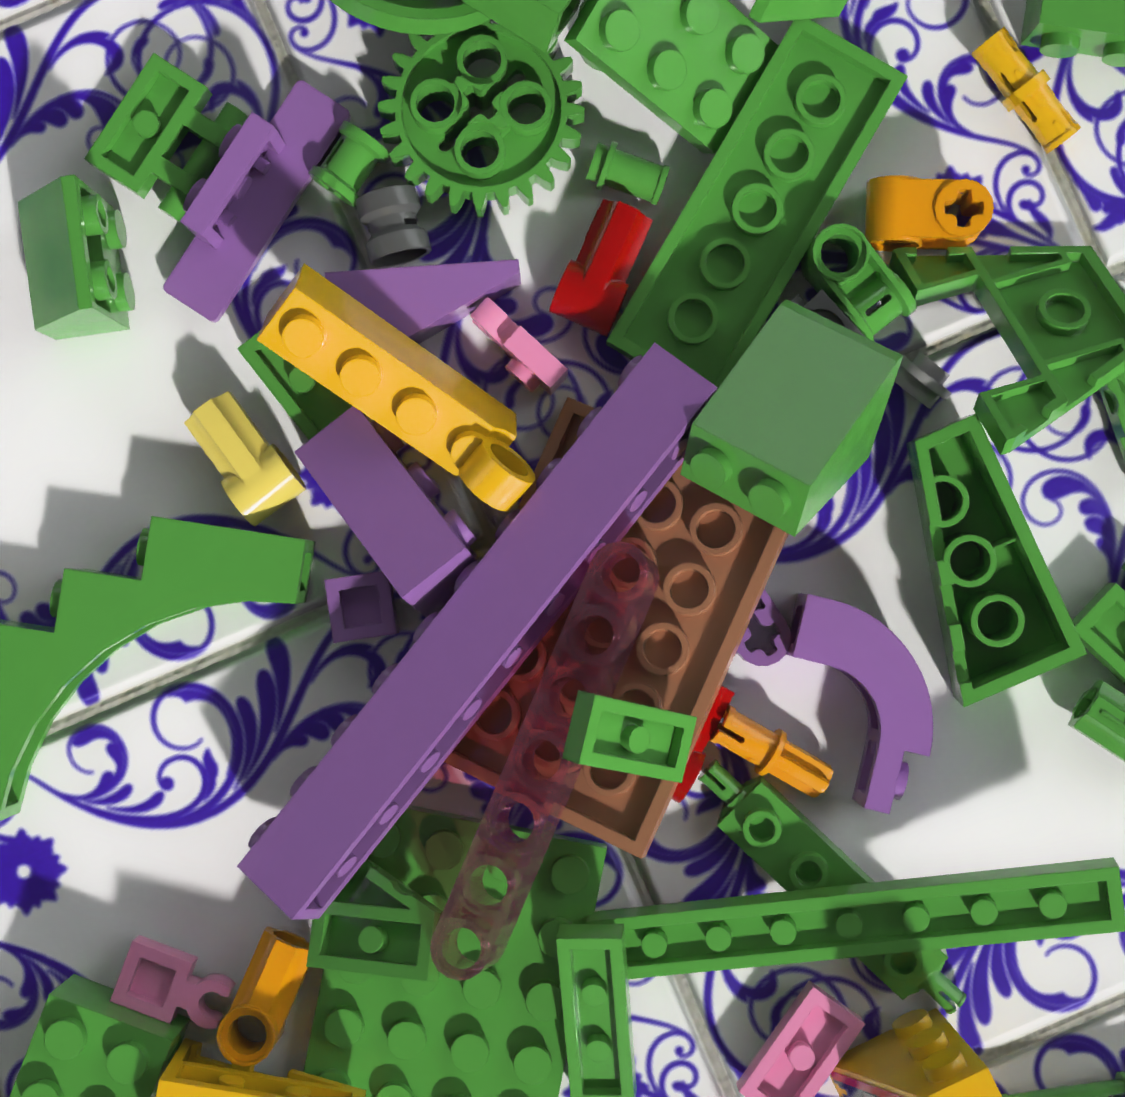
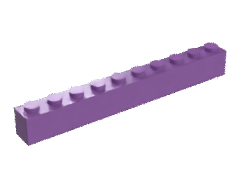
M655 342L644 356L638 355L626 365L619 377L618 389L603 408L601 406L594 408L583 419L577 431L578 439L563 458L554 459L544 468L536 482V492L521 510L516 509L504 518L495 533L496 542L481 561L472 562L461 572L454 584L455 593L441 611L430 614L418 626L413 636L414 645L399 663L390 665L378 676L372 687L374 695L358 715L355 714L348 717L335 730L331 738L332 747L319 764L308 768L295 780L289 792L291 799L276 817L265 821L252 834L248 842L250 850L237 867L291 920L319 919L683 463L692 423L718 388Z

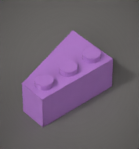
M352 406L298 448L295 454L401 598L422 615L428 617L434 612H440L455 593L454 584L461 572L472 562L481 561L470 547L478 539L454 509L444 514L432 498L441 491L421 465L416 461L410 467H407L396 452L405 445L403 441L377 422H371L364 413Z

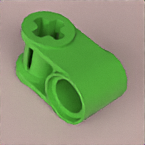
M846 223L833 224L823 229L814 237L801 259V271L817 293L823 290L861 333L874 341L873 336L899 315L908 317L917 309L916 301L906 284L896 273L888 268L868 242L865 235L852 225ZM833 243L845 251L848 260L845 272L837 273L824 265L821 259L823 244ZM881 301V305L869 315H866L867 309L876 302Z

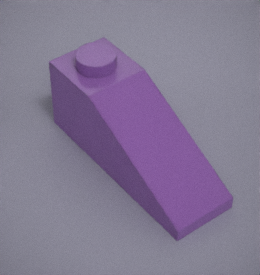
M519 259L325 272L327 280L418 344L473 313L487 297L494 301L521 285Z

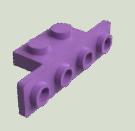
M299 80L295 83L270 123L251 112L243 126L240 124L233 126L219 148V157L221 159L208 179L201 178L198 180L185 198L183 210L186 213L180 222L195 237L163 285L164 291L213 323L218 322L311 182L312 178L308 172L313 165H322L341 136L339 127L343 121L350 122L351 115L348 109L305 81Z

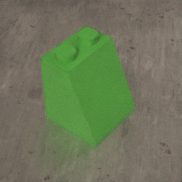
M785 299L692 423L680 475L795 537L869 458L903 355Z

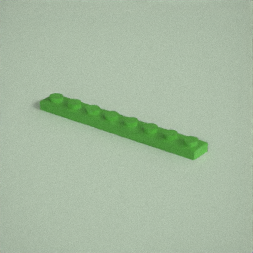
M1114 857L602 910L595 911L593 915H588L586 924H624L628 979L1124 932L1125 909L1119 865Z

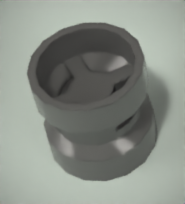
M394 185L383 187L363 194L356 199L355 206L359 222L367 226L368 232L371 234L366 244L370 265L386 267L404 264L422 258L432 251L428 232L417 225V213L421 208L417 189L414 186Z

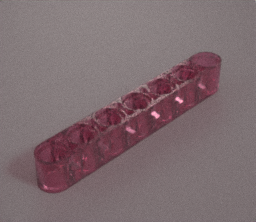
M621 541L608 543L599 549L592 558L432 936L430 945L432 961L437 970L447 978L460 981L471 979L499 961L509 942L583 766L562 759L572 716L565 713L560 705V691L567 682L577 679L583 684L586 692L612 697L658 588L659 572L657 565L649 555L631 543ZM622 559H636L640 569L639 580L630 590L616 592L611 585V570ZM606 618L613 628V641L606 651L594 655L586 646L585 633L592 622L597 619ZM545 740L550 741L556 746L561 758L559 769L550 778L539 773L534 763L535 750ZM517 802L524 804L533 814L534 827L527 839L519 838L509 827V812ZM488 865L499 868L507 879V892L502 900L491 897L483 886V874ZM461 928L471 930L480 941L481 952L477 961L467 959L458 949L457 937Z

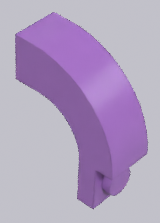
M798 593L790 625L791 644L786 655L832 666L845 674L859 690L867 710L868 732L852 799L863 808L890 814L893 799L900 800L902 798L908 781L909 766L908 763L902 762L904 751L928 757L931 754L933 713L928 688L922 672L903 642L876 618L843 602L808 593Z

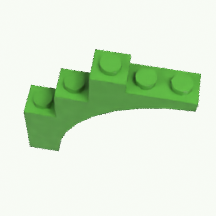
M151 516L150 527L143 528L137 543L136 561L139 566H143L142 577L89 569L64 568L63 578L56 581L50 597V614L52 617H56L55 627L0 619V821L20 813L32 765L55 718L82 682L114 653L162 623L207 607L247 601L290 604L306 603L316 541Z

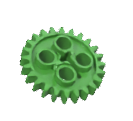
M490 20L464 31L432 35L433 37L428 41L420 35L409 34L408 37L414 55L410 57L402 53H393V63L401 77H382L381 82L384 91L394 98L378 102L380 116L393 121L380 128L383 141L387 144H399L389 153L393 166L401 167L411 164L404 175L407 185L415 187L427 180L425 190L427 202L433 204L445 192L449 194V206L453 214L458 213L465 199L473 200L477 218H483L487 201L496 200L503 215H508L510 210L509 197L515 194L528 206L533 205L532 185L534 183L539 184L546 190L552 191L555 188V180L550 167L569 171L571 168V158L562 148H580L581 133L570 126L583 123L585 116V107L571 103L582 96V82L565 80L573 72V59L570 56L553 61L558 51V39H556L549 51L544 53L500 24L490 23ZM479 59H489L499 65L496 73L486 78L474 77L467 72V69L471 63ZM522 74L525 77L523 81H518L506 89L508 81L514 75ZM435 101L447 102L453 106L452 113L443 121H428L421 116V113L428 104ZM524 103L535 104L544 113L539 120L530 124L518 123L510 116L515 107ZM477 106L480 110L485 111L492 106L493 117L487 119L484 115L478 114L472 118L470 109ZM457 137L455 145L448 151L440 150L439 147L442 143L449 142ZM476 146H488L498 154L492 164L483 168L472 167L464 161L468 151Z

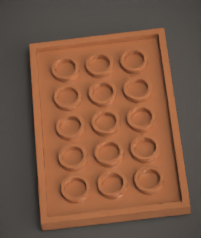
M567 397L534 470L535 481L524 493L517 509L521 510L536 492V482L544 468L554 459H562L578 439L577 431L580 424L594 407ZM683 463L444 761V763L640 859L647 855L678 782L586 766L562 759L578 690L697 717L687 759L688 762L788 537V533L680 475Z

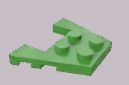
M1010 246L1007 255H976L972 247H948L946 255L917 256L916 247L893 249L889 268L906 284L917 306L967 292H974L1028 378L978 394L973 410L1000 455L1010 453L1125 372V294L1091 246Z

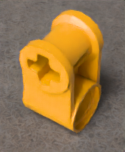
M904 175L876 177L867 181L865 237L876 251L892 252L893 249L900 247L947 250L948 247H967L975 241L980 232L985 229L992 219L994 210L993 199L986 187L977 181L969 179H920ZM953 204L960 205L961 215L971 217L964 227L957 226L956 215L947 214Z

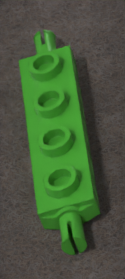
M716 759L698 776V780L702 781L724 802L718 816L717 826L786 891L875 882L763 776L760 775L746 781L744 784H740ZM946 949L857 957L902 1000L923 989L945 1009L944 1011L947 1014L957 1011L955 1003L960 1008L965 1002L966 993L961 991L941 972L945 961L949 958Z

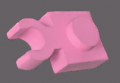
M487 297L470 315L473 319L472 322L487 337L500 346L511 359L505 366L506 370L530 392L533 393L540 385L549 395H552L568 378V369L521 325L518 326L490 298Z
M139 935L131 943L110 1002L169 1024L177 1016L179 1008L187 1010L188 1016L197 1026L205 1029H216L222 1021L224 1014L212 1010L206 1005L204 1000L205 993L215 992L220 996L228 997L234 990L236 983L223 974H210L203 978L192 975L198 960L197 956Z

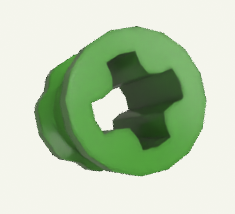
M343 121L339 127V132L342 136L321 166L313 165L308 174L328 192L355 208V201L359 198L357 193L377 163L385 164L390 156L389 151L372 136L354 124Z

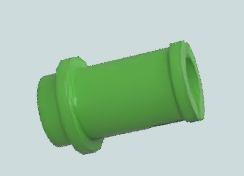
M613 140L611 146L598 142L586 179L596 182L597 190L602 191L605 185L647 200L657 206L670 167L667 165L662 166L618 150V142Z

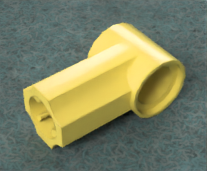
M227 391L220 396L209 399L194 410L190 418L184 422L204 450V453L224 479L220 482L224 491L238 511L254 527L307 489L302 478L275 444L269 445L231 392Z

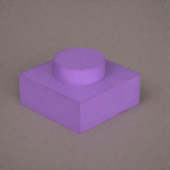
M382 571L324 580L333 643L399 633L393 586Z

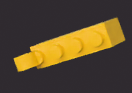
M305 263L268 312L257 341L454 476H460L468 489L484 503L500 511H510L535 481V474L528 463L509 447L517 437L516 413Z

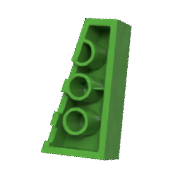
M976 413L962 417L908 442L907 449L953 697L963 707H966L1087 655L1086 649Z

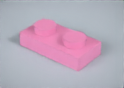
M809 980L737 1081L738 1091L745 1097H815L863 1029L865 1022L859 1015Z

